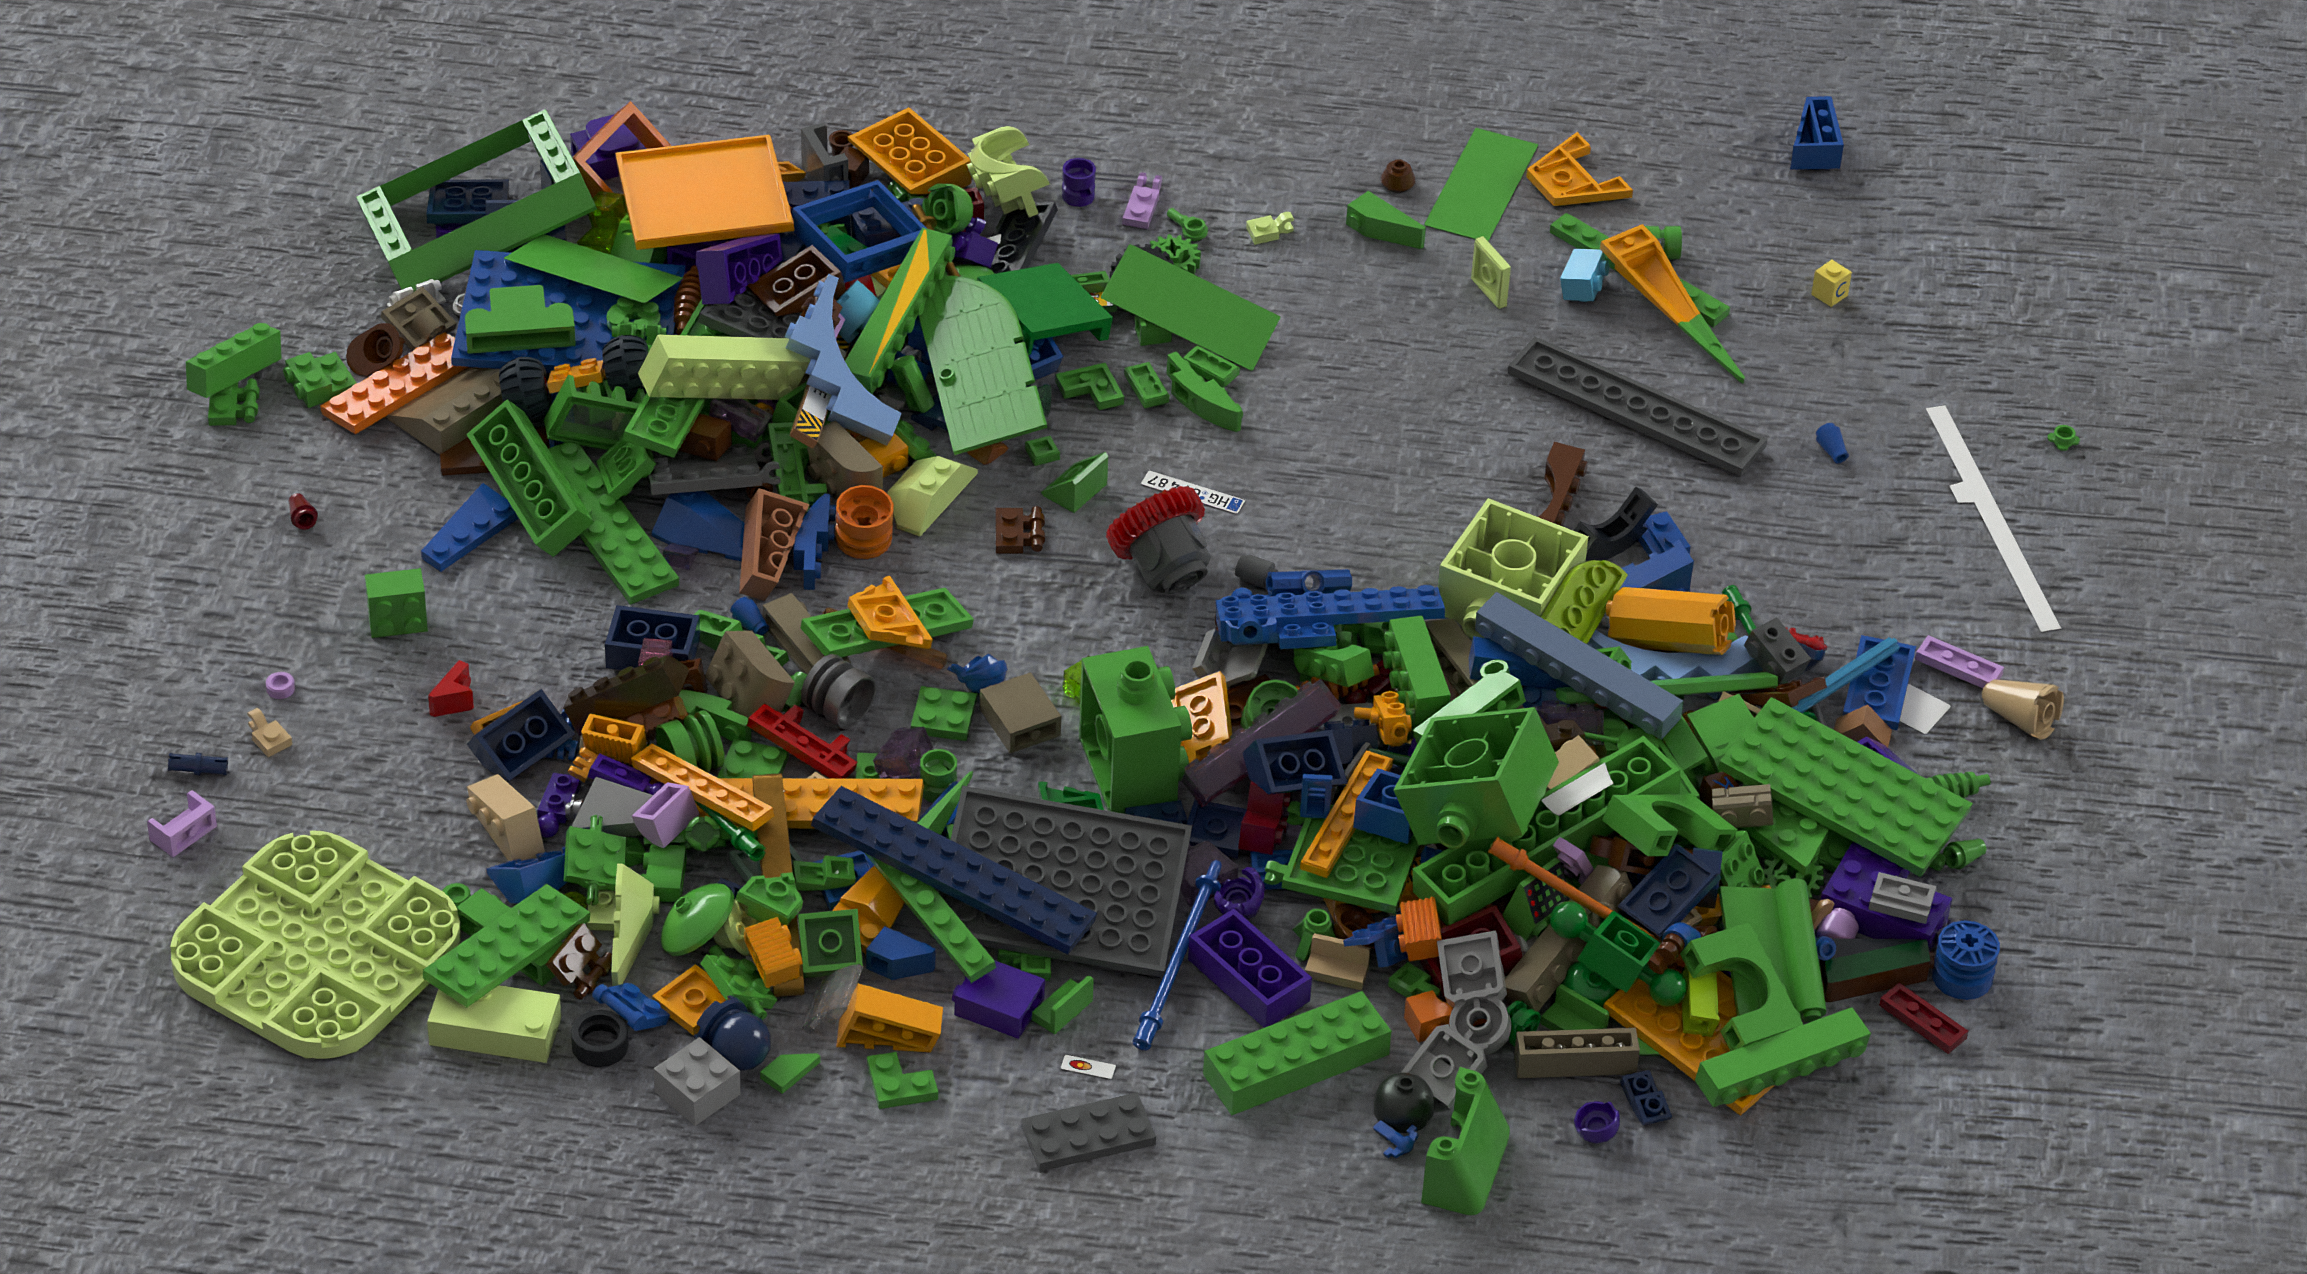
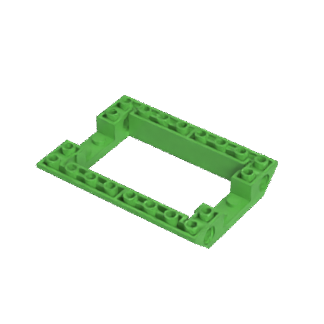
M546 109L356 197L401 290L412 287L413 292L416 291L417 284L430 279L443 282L470 269L475 250L507 252L597 210L579 169ZM532 141L536 152L542 158L554 182L553 185L413 250L411 249L390 206Z

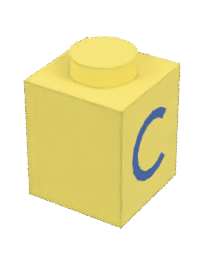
M1830 260L1815 271L1811 295L1830 307L1834 306L1848 296L1852 272L1834 260Z

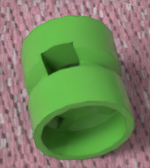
M1645 226L1656 238H1661V246L1668 259H1680L1682 251V232L1680 226H1665L1663 230H1660L1659 226Z
M944 749L930 750L923 754L920 759V779H923L924 784L923 798L928 802L933 803L951 783L957 781V759L950 751Z

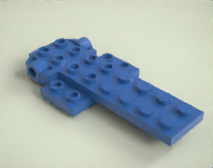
M1421 585L1416 589H1406L1397 586L1390 588V590L1381 591L1375 588H1366L1362 592L1337 590L1334 593L1328 594L1318 591L1305 592L1303 595L1279 593L1273 597L1262 594L1253 595L1247 588H1238L1233 591L1231 596L1216 600V622L1221 642L1230 641L1234 645L1278 643L1280 649L1336 646V633L1333 625L1389 622L1391 619L1423 616L1424 620L1445 619V606L1439 588L1431 585Z

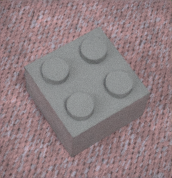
M699 1037L654 1068L655 1093L696 1126L741 1095L740 1070Z

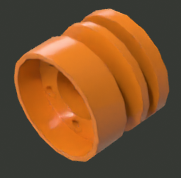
M859 485L850 487L842 492L837 499L835 541L838 548L846 555L857 559L875 558L885 553L892 544L894 504L891 497L884 490L874 486Z

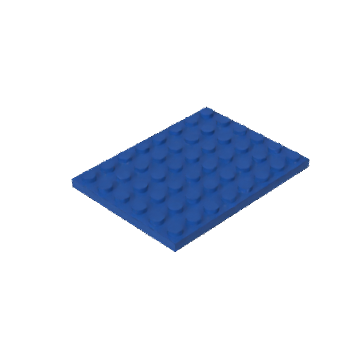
M475 250L451 355V366L501 369L508 361L515 358L532 357L540 360L544 365L546 373L554 371V367L562 364H570V367L581 365L580 362L586 359L596 358L597 361L603 360L602 352L604 346L615 338L612 337V331L607 328V312L622 296L504 259V257L511 254L509 252ZM635 262L679 277H683L686 273V266ZM681 280L648 301L658 305L661 327L667 328V335H675L676 327L675 322H673L674 297ZM542 285L545 307H549L554 303H565L572 307L576 346L467 353L465 315L468 311L476 308L491 311L489 292L491 288Z

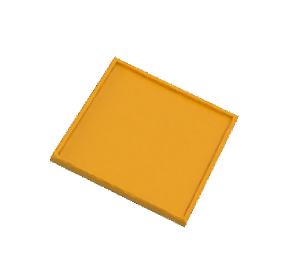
M770 135L615 153L636 250L794 231V222Z

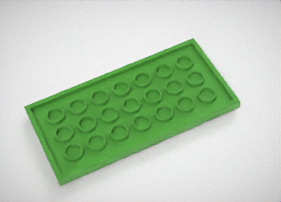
M1772 697L1722 757L1717 768L1749 786L1770 784L1773 799L1919 877L1924 874L1968 815L1973 804Z

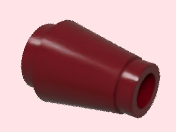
M295 493L291 495L288 502L292 524L302 530L312 528L317 521V510L302 494Z

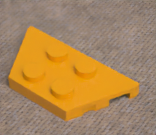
M890 576L884 577L881 585L877 587L870 585L863 592H858L849 597L847 607L869 640L925 649L931 648L932 637Z

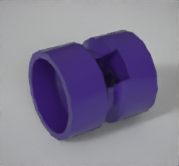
M1073 158L1064 163L1062 170V199L1068 205L1083 207L1094 201L1096 167L1093 162L1085 158Z

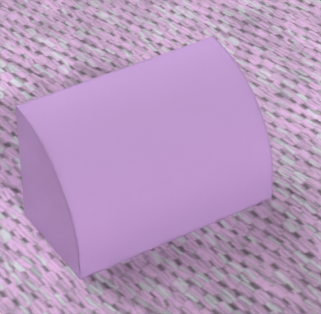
M667 782L632 815L636 827L646 839L659 847L665 848L687 827L689 821L699 815V811L689 786Z

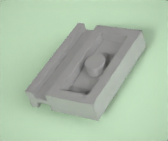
M1879 872L1868 910L1926 924L1936 886Z

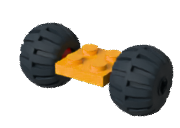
M634 335L618 336L604 346L602 352L603 360L597 361L596 358L586 359L580 362L581 365L570 367V364L558 365L554 367V371L550 372L549 379L540 360L532 357L515 358L503 365L499 372L503 402L508 399L525 412L531 423L538 422L545 418L552 405L551 393L560 391L568 375L574 377L576 388L588 386L591 381L602 383L605 378L612 392L616 386L622 387L625 390L626 400L631 402L638 388L644 389L645 395L647 393L638 375L649 353L647 343L643 338Z

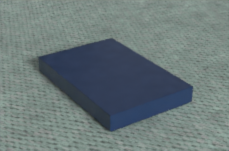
M1676 843L1668 856H1664L1618 905V908L1624 915L1663 941V933L1672 924L1681 922L1718 883L1721 876L1714 869Z

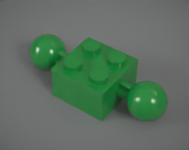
M1564 901L1552 910L1550 924L1553 931L1565 939L1579 937L1587 942L1577 960L1582 962L1588 970L1596 972L1607 979L1613 987L1627 993L1635 982L1641 979L1649 985V993L1652 999L1661 1006H1675L1684 999L1687 992V983L1680 972L1674 969H1666L1663 974H1657L1649 967V959L1661 943L1630 921L1612 911L1597 929L1588 923L1587 912L1579 903Z

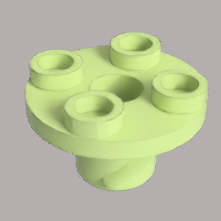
M734 899L733 908L726 922L713 937L721 948H735L742 955L751 956L744 942V928L760 923V921L748 916V906L736 901V899Z

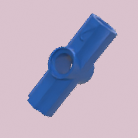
M1350 569L1268 572L1266 578V589L1270 596H1276L1279 593L1303 595L1309 591L1328 594L1334 593L1337 590L1351 591L1352 587ZM1310 575L1313 579V586L1308 590L1305 586V580Z

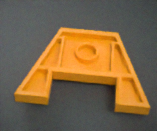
M1578 132L1530 166L1526 173V177L1553 206L1632 198L1633 189L1620 176L1598 184L1575 160L1590 154L1591 151L1590 144Z

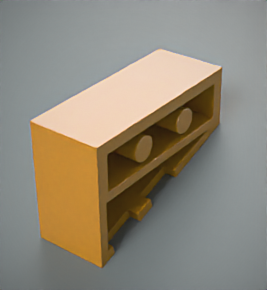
M858 983L839 1019L836 1047L846 1048V1043L865 1044V1049H874V1045L893 1046V1050L931 1052L941 1034L943 1007Z

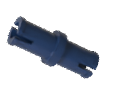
M169 753L168 771L194 772V775L198 776L201 773L227 775L228 757L203 756L202 753H196L195 755Z

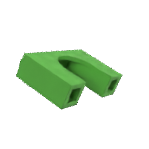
M1692 794L1613 795L1602 820L1647 856H1668L1677 834L1683 836L1698 848L1724 851L1733 841L1737 832L1733 825Z
M1749 922L1691 940L1680 953L1693 978L1718 971H1732L1742 975L1754 987L1758 996V1009L1731 1018L1720 1031L1730 1051L1803 1025L1799 1012L1794 1008L1787 994L1786 987L1777 976L1771 959L1767 957L1758 934L1754 932Z

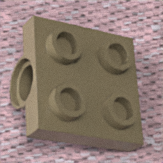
M421 287L381 312L383 321L396 328L399 336L405 339V344L411 351L434 339L437 335L456 329L457 324L424 287Z

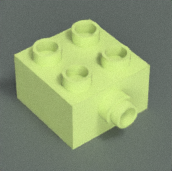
M1488 498L1440 564L1438 588L1445 606V617L1457 621L1470 639L1473 640V636L1483 637L1475 630L1476 612L1496 592L1541 617L1566 574L1574 566L1586 561L1589 536Z

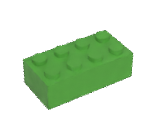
M1423 616L1389 620V630L1384 634L1387 652H1383V664L1385 669L1389 668L1391 687L1396 688L1400 703L1405 705L1406 715L1411 717L1413 739L1415 738L1413 729L1450 703L1451 696Z

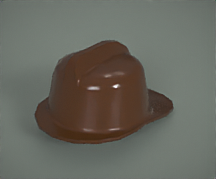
M377 324L351 341L347 348V364L358 375L367 376L401 358L403 344L406 343L405 339L399 336L398 331L391 324Z
M1344 903L1336 906L1334 910L1336 921L1333 932L1338 939H1348L1353 936V931L1368 929L1367 925L1376 923L1367 911L1357 905ZM1374 942L1367 945H1362L1367 948L1375 949Z

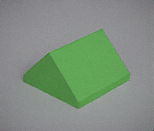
M1103 452L1072 464L1041 491L1042 495L1075 513L1107 485V453Z

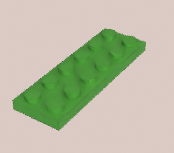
M946 588L904 596L931 637L970 629L973 626V617ZM849 609L804 618L801 622L800 628L824 656L834 654L839 657H845L899 645L869 640Z
M546 884L423 969V979L467 1008L568 937L577 925L588 923L590 921V911Z

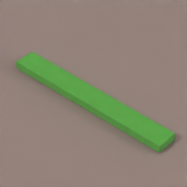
M1768 672L1653 680L1651 682L1673 695L1776 688L1778 686V676ZM1572 687L1556 688V698L1567 704L1595 702V700L1583 693L1576 692Z

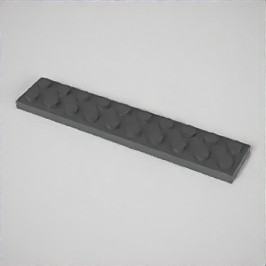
M1535 336L1508 365V374L1738 476H1742L1767 446L1768 438Z

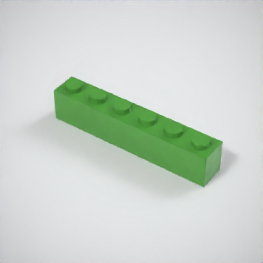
M1853 1007L1700 1062L1695 1082L1712 1107L1721 1104H1731L1738 1098L1748 1094L1755 1095L1767 1087L1779 1086L1797 1076H1807L1816 1069L1824 1066L1831 1067L1843 1059L1860 1056L1866 1050L1871 1033Z

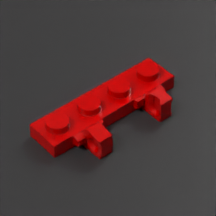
M764 703L748 718L746 726L830 779H846L856 769L857 761L845 754L851 739L840 734L831 744H828L799 725L804 710L797 705H794L785 714H782Z

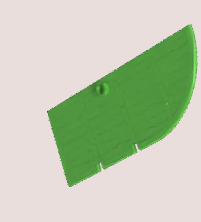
M943 276L935 284L932 297L927 298L924 311L919 315L954 455L1047 428L1037 386L1026 387V385L1035 383V378L1025 343H1014L1023 340V334L1018 316L1011 303L999 291L983 282L960 276Z

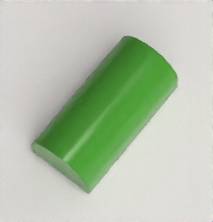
M906 355L894 360L891 370L908 408L922 413L927 412L935 403L914 356Z

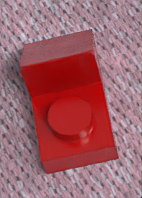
M458 660L429 693V713L431 716L438 717L470 711L474 708L473 691L469 688L471 677L469 676L468 663Z

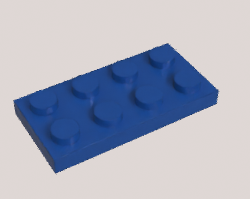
M1861 635L1856 658L1884 641V639ZM1897 642L1900 648L1896 653L1852 680L1849 685L1843 715L1868 704L1892 730L1898 731L1916 646Z

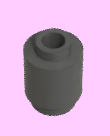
M1242 555L1237 562L1235 576L1240 577L1241 581L1266 589L1268 572H1278V570L1275 569L1274 562L1253 555Z

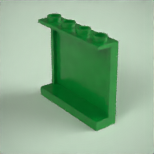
M1059 263L977 277V281L983 282L999 291L1013 306L1023 334V340L1016 343L1024 342L1028 355L1032 352L1034 340L1089 330L1099 341L1109 339L1113 317Z

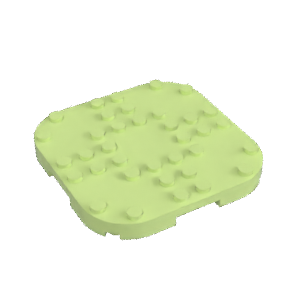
M310 831V836L300 835L294 837L293 833L286 834L260 849L242 866L243 875L211 905L203 902L180 924L173 935L170 948L175 980L189 996L289 1052L304 1058L326 1059L357 1052L377 1036L430 984L423 979V969L458 946L461 942L458 910L454 902L443 891L416 876H413L410 880L401 877L368 859L367 850L339 835L324 831Z

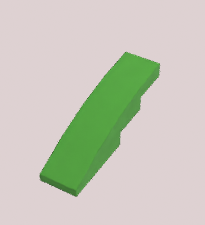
M700 609L694 614L699 615L700 641L715 651L725 631H744L741 622ZM755 634L781 666L789 661L787 651L767 646L764 636Z

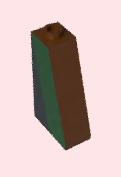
M1831 938L1836 944L1835 955L1828 960L1819 959L1825 1002H1835L1892 989L1898 983L1906 986L1927 981L1929 969L1934 967V953L1929 951L1927 939Z

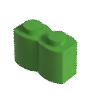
M651 844L650 852H644L643 870H647L646 874H641V876L654 884V896H660V901L676 902L682 897L687 862L686 846L667 845L665 848Z

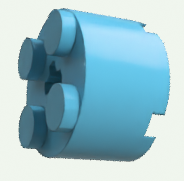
M858 280L837 301L843 307L840 314L845 318L838 335L848 344L865 328L880 302Z

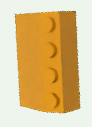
M909 107L848 136V141L910 194H930L931 191L928 190L935 184H954L964 188L972 183V177L967 167V164L971 163L970 158Z

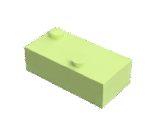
M498 985L466 1008L438 989L427 1021L429 1045L547 1063L561 1021L560 995Z

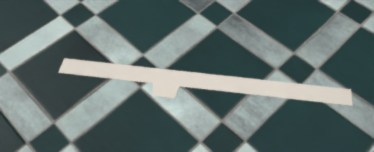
M1946 406L1926 408L1963 482L1950 485L1957 502L1975 503L2040 631L2061 629Z

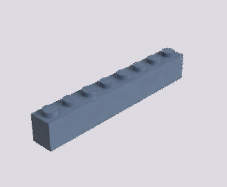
M1496 592L1476 612L1475 630L1483 637L1493 640L1505 650L1515 653L1529 664L1544 670L1551 677L1561 680L1571 686L1576 692L1583 693L1595 700L1600 706H1605L1612 710L1622 719L1629 720L1642 728L1646 733L1662 740L1681 719L1683 700L1500 593Z

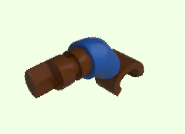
M1683 922L1672 924L1663 933L1662 943L1649 959V967L1655 973L1663 974L1666 968L1675 962L1678 955L1691 940L1719 932L1715 926H1689Z

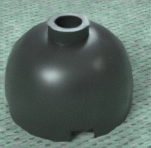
M1409 1072L1392 1074L1380 1083L1376 1091L1373 1105L1374 1115L1378 1122L1380 1120L1387 1125L1392 1126L1398 1133H1407L1406 1130L1411 1125L1417 1127V1131L1421 1130L1433 1116V1092L1427 1082L1418 1075Z

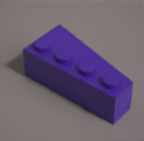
M780 234L743 237L696 251V267L699 272L702 304L731 303L736 294H742L746 290L745 287L748 284L759 280L760 274L767 273L782 261Z

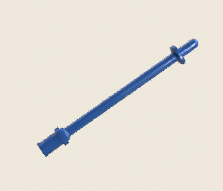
M1218 860L1211 862L1206 875L1196 878L1195 885L1200 889L1152 1005L1149 1011L1143 1012L1139 1018L1140 1026L1132 1042L1140 1050H1149L1157 1030L1161 1029L1163 1019L1160 1014L1189 947V936L1195 933L1210 894L1214 895L1217 891L1220 892L1221 884L1217 881L1222 864Z

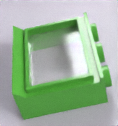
M568 375L544 418L547 439L609 450L623 437L626 427L645 397L644 389L638 388L635 397L630 402L626 400L625 390L620 386L614 388L612 398L601 396L600 386L594 381L589 383L586 389L587 393L576 391L574 377Z

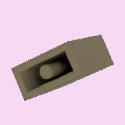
M1031 672L980 689V711L1009 753L1061 736V715Z

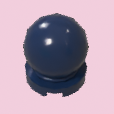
M729 995L727 996L728 1000L721 1004L715 1001L703 1012L697 1021L700 1030L697 1035H694V1039L696 1040L699 1037L738 1070H752L760 1065L771 1049V1035L761 1018L747 1012V1008L737 997Z

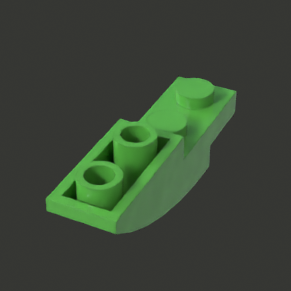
M1177 351L1168 354L1166 374L1172 380L1171 394L1190 411L1210 423L1234 432L1241 431L1242 408L1228 396L1227 391L1223 387L1221 388L1214 379L1205 382L1202 376L1197 375L1189 362L1184 360Z
M681 690L679 697L683 700L688 715L694 716L696 712L706 710L715 722L720 736L730 741H733L734 738L746 741L751 740V728L746 726L748 717L733 712L731 701L706 693Z

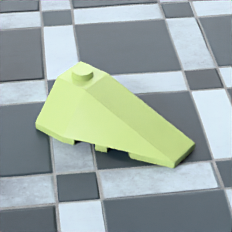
M617 864L616 911H614L611 971L612 986L623 984L653 927L654 914H659L660 896H654V884L624 864Z

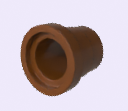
M837 130L830 134L829 144L832 147V156L839 155L846 146L853 147L848 141V136L852 135L851 132Z

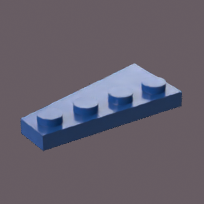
M482 483L421 550V557L428 564L442 572L519 519L506 498Z

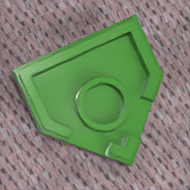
M792 872L781 873L780 877L765 878L764 875L752 876L738 891L736 901L748 906L747 915L760 922L778 917L779 922L788 925L800 912L803 905V900L796 889L795 878Z

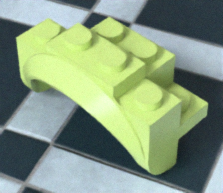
M1005 126L973 138L972 141L975 147L968 153L971 163L967 164V167L977 189L982 188L986 197L991 196L995 207L1000 206L1004 214L1016 209H1025L1029 217L1039 214L1031 192L1050 183L1039 169L1027 165H1016L1011 156V153L1029 145L1024 134L1017 128Z

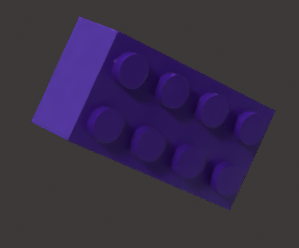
M1232 909L1189 936L1188 960L1263 1028L1275 1024L1310 1002L1312 977L1237 910Z

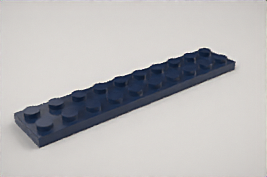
M843 786L839 787L812 819V827L1069 955L1096 920V912Z

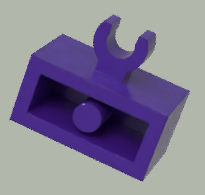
M972 217L965 232L960 231L952 235V247H955L954 261L962 264H978L991 268L998 242L980 236L986 224L985 220Z

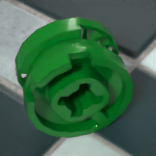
M1520 1000L1513 1002L1507 1008L1511 1019V1033L1508 1039L1514 1047L1516 1033L1536 1031L1541 1020L1539 1012L1534 1009H1528V1006Z

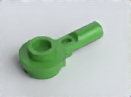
M1170 208L1167 211V217L1183 227L1182 233L1185 238H1190L1191 241H1199L1207 236L1208 227L1202 219L1195 218L1194 216L1187 217L1174 208Z

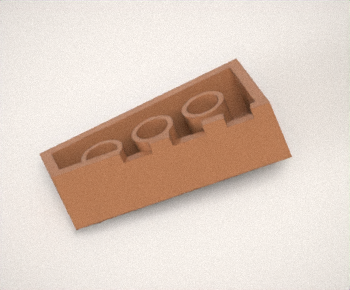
M760 488L756 491L747 504L745 512L740 594L763 601L767 599L780 579L788 559V554L793 547L796 534L801 527L802 519L809 504Z

